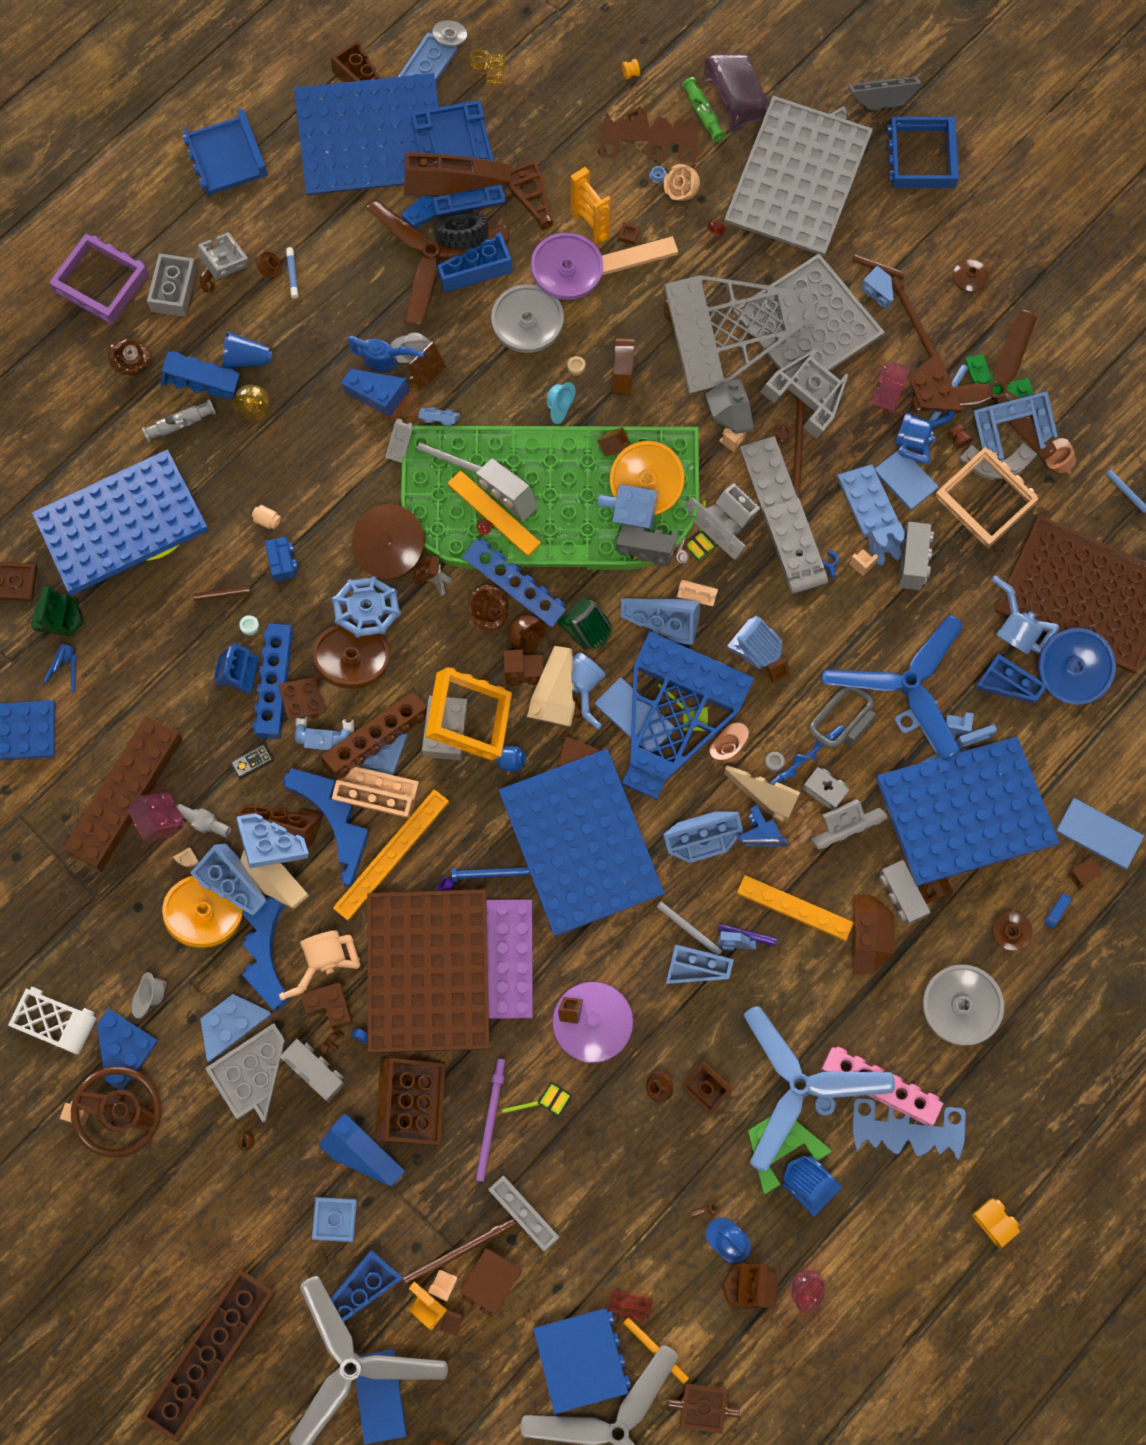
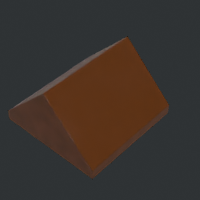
M705 1061L698 1066L681 1086L710 1115L733 1091V1088Z

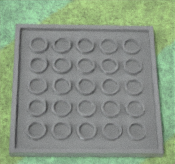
M817 254L769 285L793 290L810 286L818 319L816 323L802 326L766 353L779 370L816 348L818 351L813 355V358L828 371H831L884 336L885 332L820 254ZM763 289L754 296L765 294L768 291ZM764 298L753 300L752 302L760 305ZM766 300L762 308L770 313L775 304ZM747 302L742 303L737 307L742 310ZM749 304L745 313L753 317L757 308ZM776 308L773 315L779 318L778 311ZM733 309L732 313L738 318L740 313ZM760 311L756 320L764 323L768 315ZM743 315L740 323L747 328L751 320ZM770 318L766 326L774 331L779 322ZM753 322L749 331L757 335L761 326ZM764 329L760 337L772 333ZM778 337L757 341V343L764 350L775 342Z

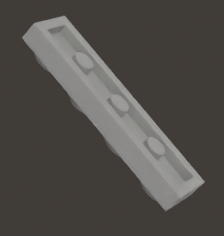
M504 1175L488 1189L544 1252L559 1238Z

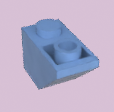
M876 266L863 280L861 289L864 294L875 299L881 307L889 310L893 302L891 276Z

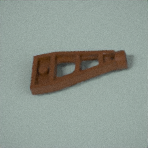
M534 160L511 169V183L507 184L510 191L537 220L542 230L552 227L554 222L549 212L543 176L536 161ZM535 182L537 190L527 195L520 189V186ZM540 197L543 206L533 208L529 201Z

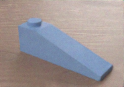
M227 844L214 845L190 872L202 887L212 890L221 898H226L233 902L235 906L251 915H255L267 902L240 859Z

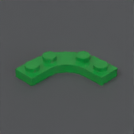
M983 354L965 358V364L968 367V373L973 384L990 385L994 381V377L988 370ZM1029 378L1013 381L1007 386L1008 391L1018 398L1034 395ZM1001 387L993 388L995 394L1003 392Z

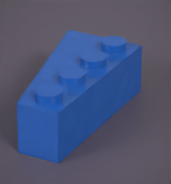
M371 1250L330 1299L344 1322L403 1279V1277Z

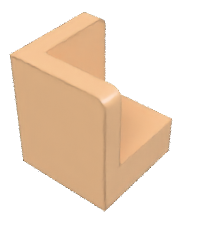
M862 550L857 555L854 554L852 556L850 565L864 576L876 564L879 556L875 554L871 557L865 550Z
M439 1270L428 1293L448 1302L458 1278Z

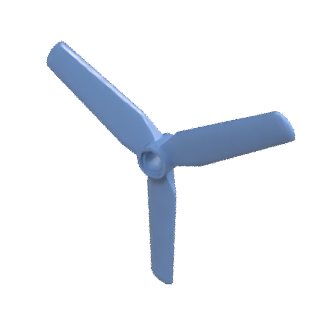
M752 1007L744 1013L745 1019L775 1070L790 1083V1090L778 1101L751 1158L750 1164L757 1170H768L801 1112L804 1097L813 1095L821 1098H836L894 1092L895 1079L890 1072H821L807 1077L802 1074L798 1059L761 1007ZM796 1083H805V1089L797 1090L795 1088Z

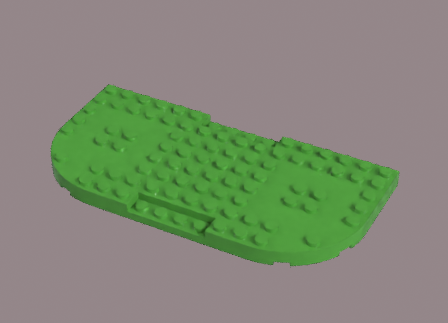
M412 426L413 430L405 456H402V507L411 511L419 519L425 532V551L431 556L439 557V561L459 568L476 569L463 559V555L476 539L478 541L483 539L491 546L489 549L492 552L496 553L498 551L506 557L504 559L509 565L513 563L517 567H587V570H632L654 565V562H643L637 558L631 559L630 555L623 556L615 551L622 525L612 522L614 509L598 506L599 495L614 497L610 487V472L615 459L620 453L607 457L604 456L597 440L603 434L622 427ZM623 427L631 443L630 445L642 441L661 443L669 447L678 456L683 465L685 485L681 497L671 509L655 516L652 530L645 529V531L655 533L656 529L661 530V534L671 535L672 532L678 533L676 550L685 537L689 536L697 516V505H695L696 510L694 509L692 517L688 515L685 505L692 497L699 503L698 427ZM418 444H425L481 467L491 458L530 486L538 508L522 522L487 489L485 490L479 485V478L476 472L417 450ZM459 471H462L541 542V546L527 557L448 486V482ZM483 554L480 560L483 564H488L491 561V556ZM500 565V566H498L496 569H506V568H505L504 566Z

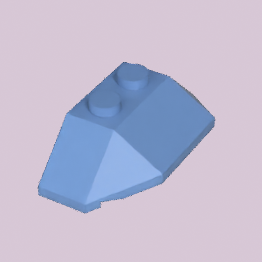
M712 812L678 822L663 835L669 854L692 863L727 852L737 837L741 835L743 828L738 812Z

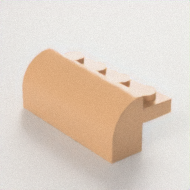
M355 767L350 770L347 776L336 781L332 800L410 818L415 806L419 781Z

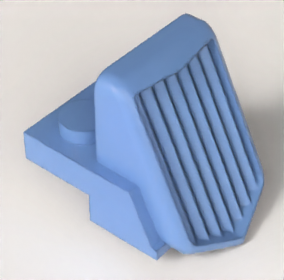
M755 616L745 623L727 647L730 651L743 657L745 662L760 669L762 666L766 667L768 664L780 659L783 645L782 639L774 630L769 628L761 618Z

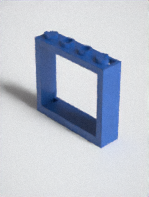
M892 117L890 125H887V135H890L887 147L888 150H891V155L888 157V165L891 166L889 181H892V188H956L959 173L955 117ZM896 131H945L948 175H899Z

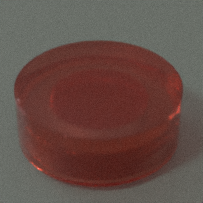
M711 219L707 225L708 229L716 235H723L726 230L725 225L715 219Z

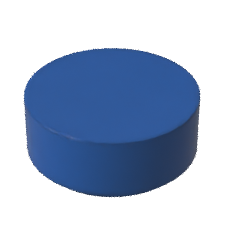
M354 1029L351 1037L358 1042L368 1045V1033L360 1029Z

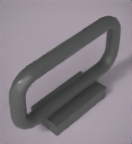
M842 687L809 726L811 736L828 748H837L844 742L846 746L852 748L874 723L876 713L872 711L874 707L873 697L863 688ZM848 692H855L864 698L867 705L836 740H828L817 731L818 725Z

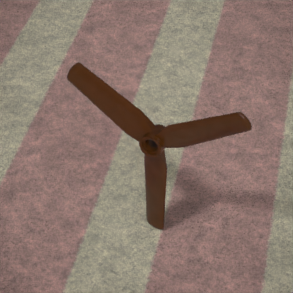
M374 200L367 205L366 209L408 247L422 254V259L415 270L405 323L409 325H421L437 275V263L442 259H451L456 255L461 256L469 248L463 247V249H459L457 247L452 249L450 247L448 249L445 246H440L435 241H428L423 234L379 200ZM505 225L488 228V238L486 239L490 240L495 237V234L501 232L506 243L510 241V234Z
M1027 310L1020 311L995 365L994 381L990 385L974 383L954 387L960 406L977 405L989 399L997 401V404L1019 399L1008 391L1007 386L1016 377L1037 320V316ZM1001 387L1003 392L995 394L993 388ZM913 396L914 410L917 412L921 411L916 396ZM1033 415L1008 421L1042 460L1049 458L1055 453L1057 448L1051 439L1045 442L1046 447L1044 449L1040 448Z

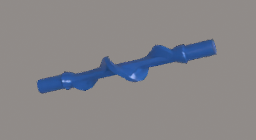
M840 725L824 737L834 741L845 728ZM816 740L814 749L806 755H795L793 757L794 765L785 772L779 773L769 784L775 785L776 782L781 784L788 777H794L796 769L807 759H817V751L824 745Z

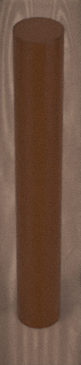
M855 255L853 258V262L873 269L878 266L887 274L897 276L900 279H903L906 273Z
M250 586L195 593L193 598L194 601L249 594L251 590Z

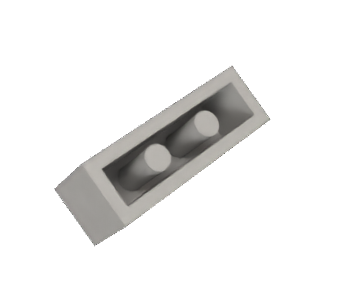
M904 860L881 870L879 880L882 886L888 889L889 900L893 905H896L898 909L897 915L901 922H905L907 926L930 914V910L918 887H916Z

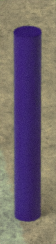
M719 923V932L742 933L749 937L750 940L772 946L776 945L777 938Z

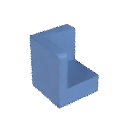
M966 712L963 718L952 715L946 717V724L952 735L962 736L971 733L973 713Z

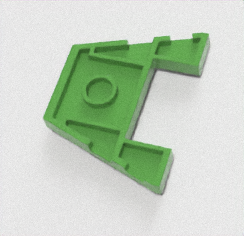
M771 1116L748 1130L753 1154ZM795 1121L772 1163L802 1144L806 1146L816 1161L832 1151L800 1123ZM770 1167L767 1171L757 1170L764 1195L780 1185Z

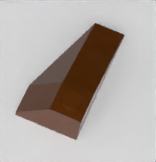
M244 805L235 813L236 818L237 816L256 813L262 816L263 820L271 824L274 822L286 828L287 832L292 835L303 837L307 849L314 843L323 818L322 813L306 809H299L298 812H288L287 808H281L274 811L270 810L269 807Z

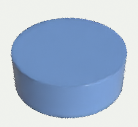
M818 1097L814 1103V1108L819 1115L828 1116L835 1109V1101L833 1098Z

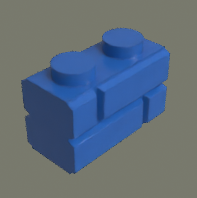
M287 537L265 541L273 580L276 582L294 578L296 576L295 570H298L296 559H292L291 553H294L292 542H288Z

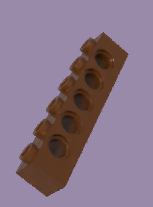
M411 692L322 754V765L335 780L347 776L350 770L356 766H361L370 756L377 755L387 744L391 745L397 737L408 733L417 723H422L426 719L427 706L414 692ZM404 714H409L410 716H409V717H404L403 715H404ZM388 725H395V727H393V728H390V727H387V726H388ZM375 735L380 736L379 738H372ZM359 746L365 747L363 749H357V747ZM343 757H348L349 759H348V760H342L341 758H343Z

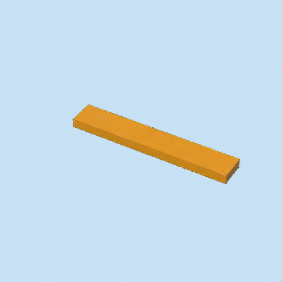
M459 471L448 482V486L527 557L541 546V542L462 471Z

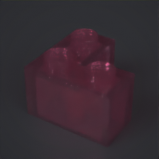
M892 361L889 362L888 366L884 365L878 379L881 384L879 388L875 387L872 398H875L873 405L894 412L911 368Z

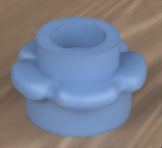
M656 166L650 172L649 177L654 183L664 182L667 173L663 167Z

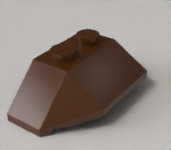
M854 895L853 973L873 974L894 955V914L874 896Z

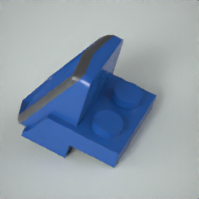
M758 806L750 808L748 818L753 827L757 826V828L737 837L738 842L742 846L788 847V840L782 838L774 820L766 823Z

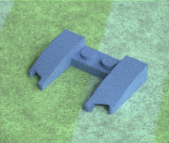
M1048 391L974 410L982 449L986 447L993 453L999 454L998 459H1005L997 425L999 423L1033 415L1041 449L1046 447L1045 442L1052 436L1058 437Z

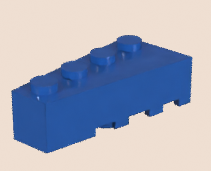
M501 232L495 234V237L490 240L482 241L481 245L473 249L471 247L467 249L466 253L461 256L456 255L437 266L444 292L513 273L512 260Z
M168 351L162 369L160 385L174 384L177 389L189 387L193 392L208 391L209 395L233 400L240 373L231 368L224 369L214 363L201 362L198 358H188L181 353Z

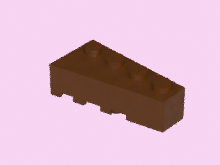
M358 39L331 57L332 72L343 82L382 79L376 72L373 63L371 64L365 50L363 51Z

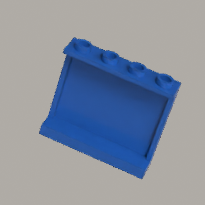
M244 109L237 110L238 117L190 133L187 132L186 127L183 128L185 135L182 136L186 146H190V150H188L191 161L195 160L196 164H193L196 175L200 174L201 178L198 180L201 189H205L207 195L268 176Z
M606 1308L533 1328L554 1414L628 1394L627 1389L631 1388L628 1375L624 1376L622 1367H625L623 1355H618L616 1346L620 1345L617 1332L613 1333L611 1325L614 1324L612 1312H607Z

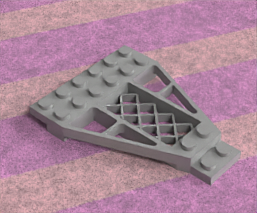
M702 275L663 284L689 393L716 387L722 382L730 381L802 326L818 322L810 286L793 290ZM702 280L725 283L729 302L708 307ZM731 285L764 289L768 292L735 300ZM764 298L760 305L752 302L753 300ZM766 300L775 304L770 313L762 308ZM747 302L742 310L734 306ZM749 304L757 308L753 317L745 313ZM729 307L725 315L717 310ZM732 308L740 313L736 321L728 317ZM776 308L778 311L779 318L773 315ZM760 311L768 315L764 323L756 320ZM714 313L723 317L718 326L710 321ZM743 315L751 320L747 328L738 324ZM770 318L779 322L774 331L766 326ZM725 320L734 324L729 333L721 328ZM753 322L761 326L757 335L749 331ZM712 326L716 328L714 334H713ZM736 326L744 331L740 340L732 335ZM764 329L772 333L760 337ZM719 331L727 335L723 344L715 340ZM747 333L754 337L753 339L743 341ZM778 337L775 342L751 360H748L747 344ZM729 338L737 341V343L726 345ZM740 347L744 365L724 378L718 353L722 350Z

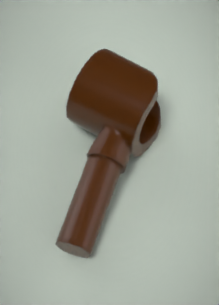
M712 1201L707 1207L691 1212L692 1217L704 1213H718L720 1210L713 1211L711 1209V1205L718 1202Z

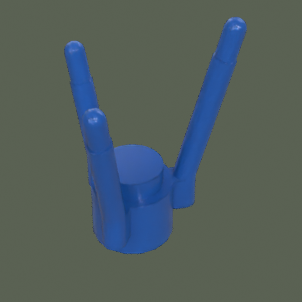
M64 644L59 646L55 659L44 679V683L48 682L52 672H57L60 663L68 664L71 661V692H75V661L77 655L73 654V647Z

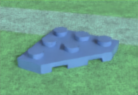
M256 813L237 816L236 822L249 868L308 858V850L303 837L292 835L287 832L286 828L274 822L271 824L263 820V817Z

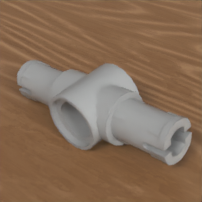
M178 804L175 809V815L188 820L191 827L202 833H207V831L214 832L227 838L231 832V827L218 822L215 815L205 809L192 810L181 804Z

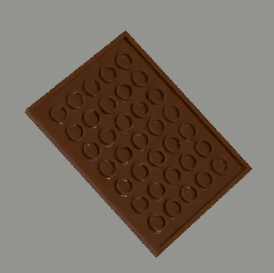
M1038 515L1007 583L1016 591L1015 596L1019 613L1023 614L1025 612L1028 614L1031 611L1036 615V620L1057 624L1059 626L1057 633L1067 629L1083 628L1099 634L1110 645L1115 656L1116 666L1136 674L1146 652V561ZM1004 591L995 612L1008 618L1011 610L1008 596L1006 595L1007 592ZM1043 629L1042 633L1046 635L1048 630Z

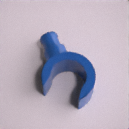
M828 551L827 555L834 559V563L828 564L823 560L822 562L824 569L828 570L831 578L837 576L835 567L838 563V556L835 552Z

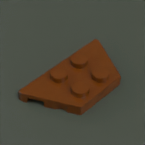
M936 352L909 377L921 411L935 410L937 412H945V410L962 413V408L939 352Z

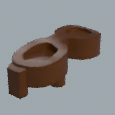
M339 1031L329 1037L320 1051V1056L325 1060V1055L330 1047L335 1051L338 1050V1047L333 1043L340 1036H344Z

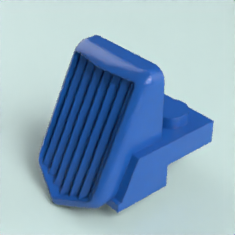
M236 643L233 646H229L218 659L215 668V684L219 686L228 685L244 693H251L259 657L249 653V649Z
M803 1156L789 1162L783 1176V1187L813 1217L842 1188L831 1174L812 1156Z

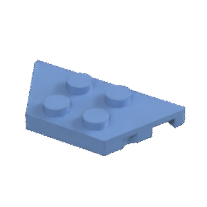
M232 994L201 1018V1026L208 1062H212L272 1016L271 1012Z

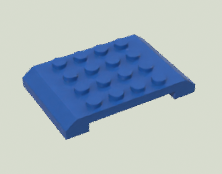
M480 100L411 112L412 128L418 152L465 156L494 161L483 120L484 114ZM502 185L452 195L430 196L436 217L501 205L506 202Z

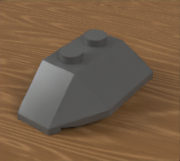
M917 76L851 84L848 85V89L869 110L878 111L881 108L888 107L893 109L903 106L921 87V82Z
M741 379L722 382L705 394L714 421L731 429L735 434L754 431L750 404Z

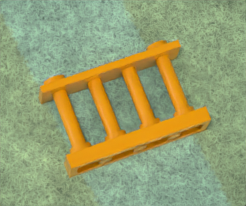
M584 167L570 176L571 216L574 219L579 216L585 219L593 229V243L596 245L599 242L606 241L610 236L611 198L607 196L602 200L589 185L590 172Z

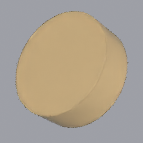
M579 356L570 358L567 363L569 373L576 376L581 375L585 371L584 359Z

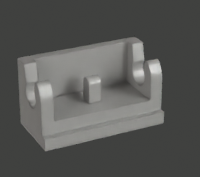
M397 418L385 458L402 463V456L406 454L413 428L412 423L405 424L402 423V419Z

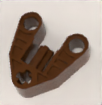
M616 338L613 394L631 395L635 339Z

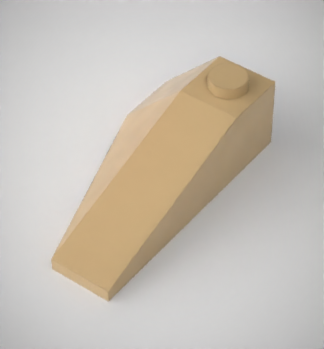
M554 646L532 695L527 717L571 727L575 710V701L572 698L574 684H572L571 673L573 672L572 649Z
M726 766L724 774L764 811L771 815L774 820L778 822L788 821L800 792L777 782L775 785H771L765 778L760 776L755 779L751 778L752 776L748 772Z
M243 851L240 861L262 894L273 897L276 901L293 909L309 896L281 863L249 868L245 851Z

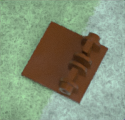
M431 342L423 350V358L416 357L407 365L411 373L409 380L413 384L416 383L420 391L446 367L434 342Z
M315 677L278 684L288 720L304 716H310L313 719L317 718L318 714L325 713Z

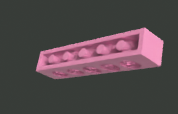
M836 1047V1049L831 1048L820 1072H845L841 1069L840 1064L841 1062H847L850 1065L849 1072H884L882 1068L876 1065L871 1067L865 1064L866 1061L858 1056L853 1058L847 1055L848 1052L840 1047ZM893 1075L895 1079L893 1093L868 1095L929 1127L934 1125L943 1105L939 1101L940 1098L931 1093L926 1095L921 1092L920 1087L914 1084L907 1085L902 1082L903 1079L896 1075ZM900 1089L904 1091V1100H900L897 1098L896 1090ZM915 1099L923 1101V1109L915 1107Z

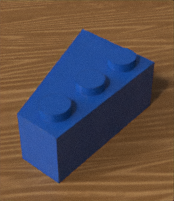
M350 369L341 382L346 394L388 417L392 415L410 390L406 378Z

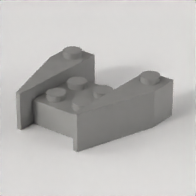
M815 348L778 370L760 393L773 403L778 400L786 388L815 411L803 428L817 439L834 419L848 374H845L839 380L813 358V355L818 351Z

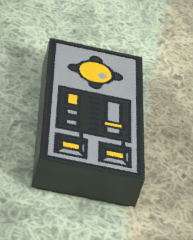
M262 744L230 763L240 780L274 761L265 744Z

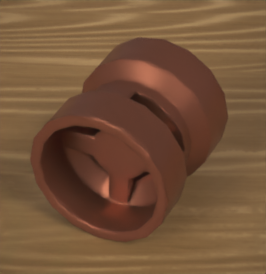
M963 423L954 426L947 433L950 439L954 440V445L957 449L965 447L973 440L970 434L966 433Z

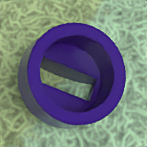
M447 877L443 878L438 886V891H453L452 889L455 888L454 882Z

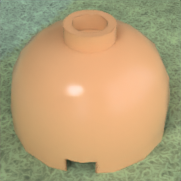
M677 164L670 168L672 170L669 174H666L664 190L673 200L687 201L697 194L700 187V179L697 172L691 167Z

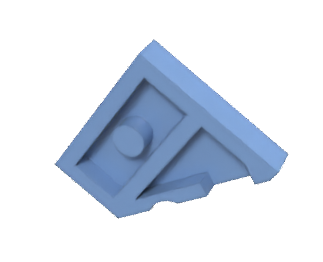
M721 932L718 938V947H722V950L733 951L734 948L756 950V941H750V938L742 933Z

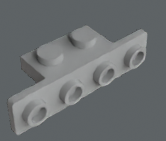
M694 497L690 498L685 505L688 515L692 517L694 509L696 510L695 505H697L698 510L695 524L733 559H737L744 550L745 544L735 536L741 530L736 521L728 517L719 506L714 504L705 508Z
M856 799L823 814L827 831L811 838V842L817 849L827 848L830 844L844 840L854 833L862 832L867 827L880 824L888 818L887 814L880 808L864 814L860 801Z

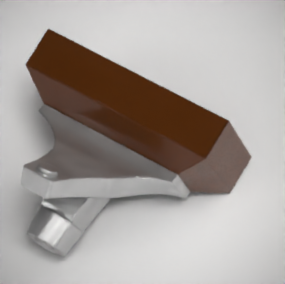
M430 556L415 567L413 583L421 585L426 581H432L442 597L446 594L444 584L451 585L453 579L441 572L439 557Z

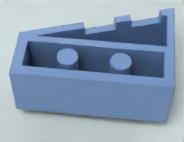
M675 945L666 984L729 979L734 959Z

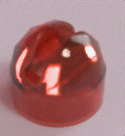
M478 520V532L482 535L489 534L493 523L487 520Z

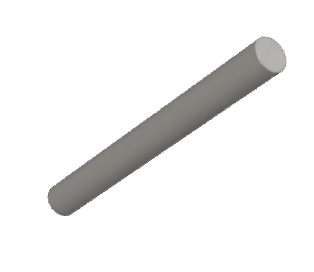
M418 444L417 450L470 471L478 472L482 468L425 444Z
M662 901L657 905L660 911L715 955L722 953V949Z

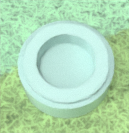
M245 616L241 619L239 625L245 635H254L258 632L259 623L254 616Z

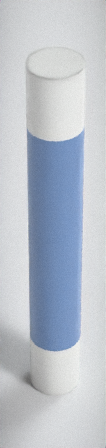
M289 247L286 249L291 298H298L294 250Z

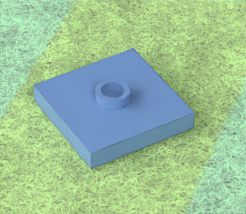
M316 1197L312 1240L354 1242L357 1200Z

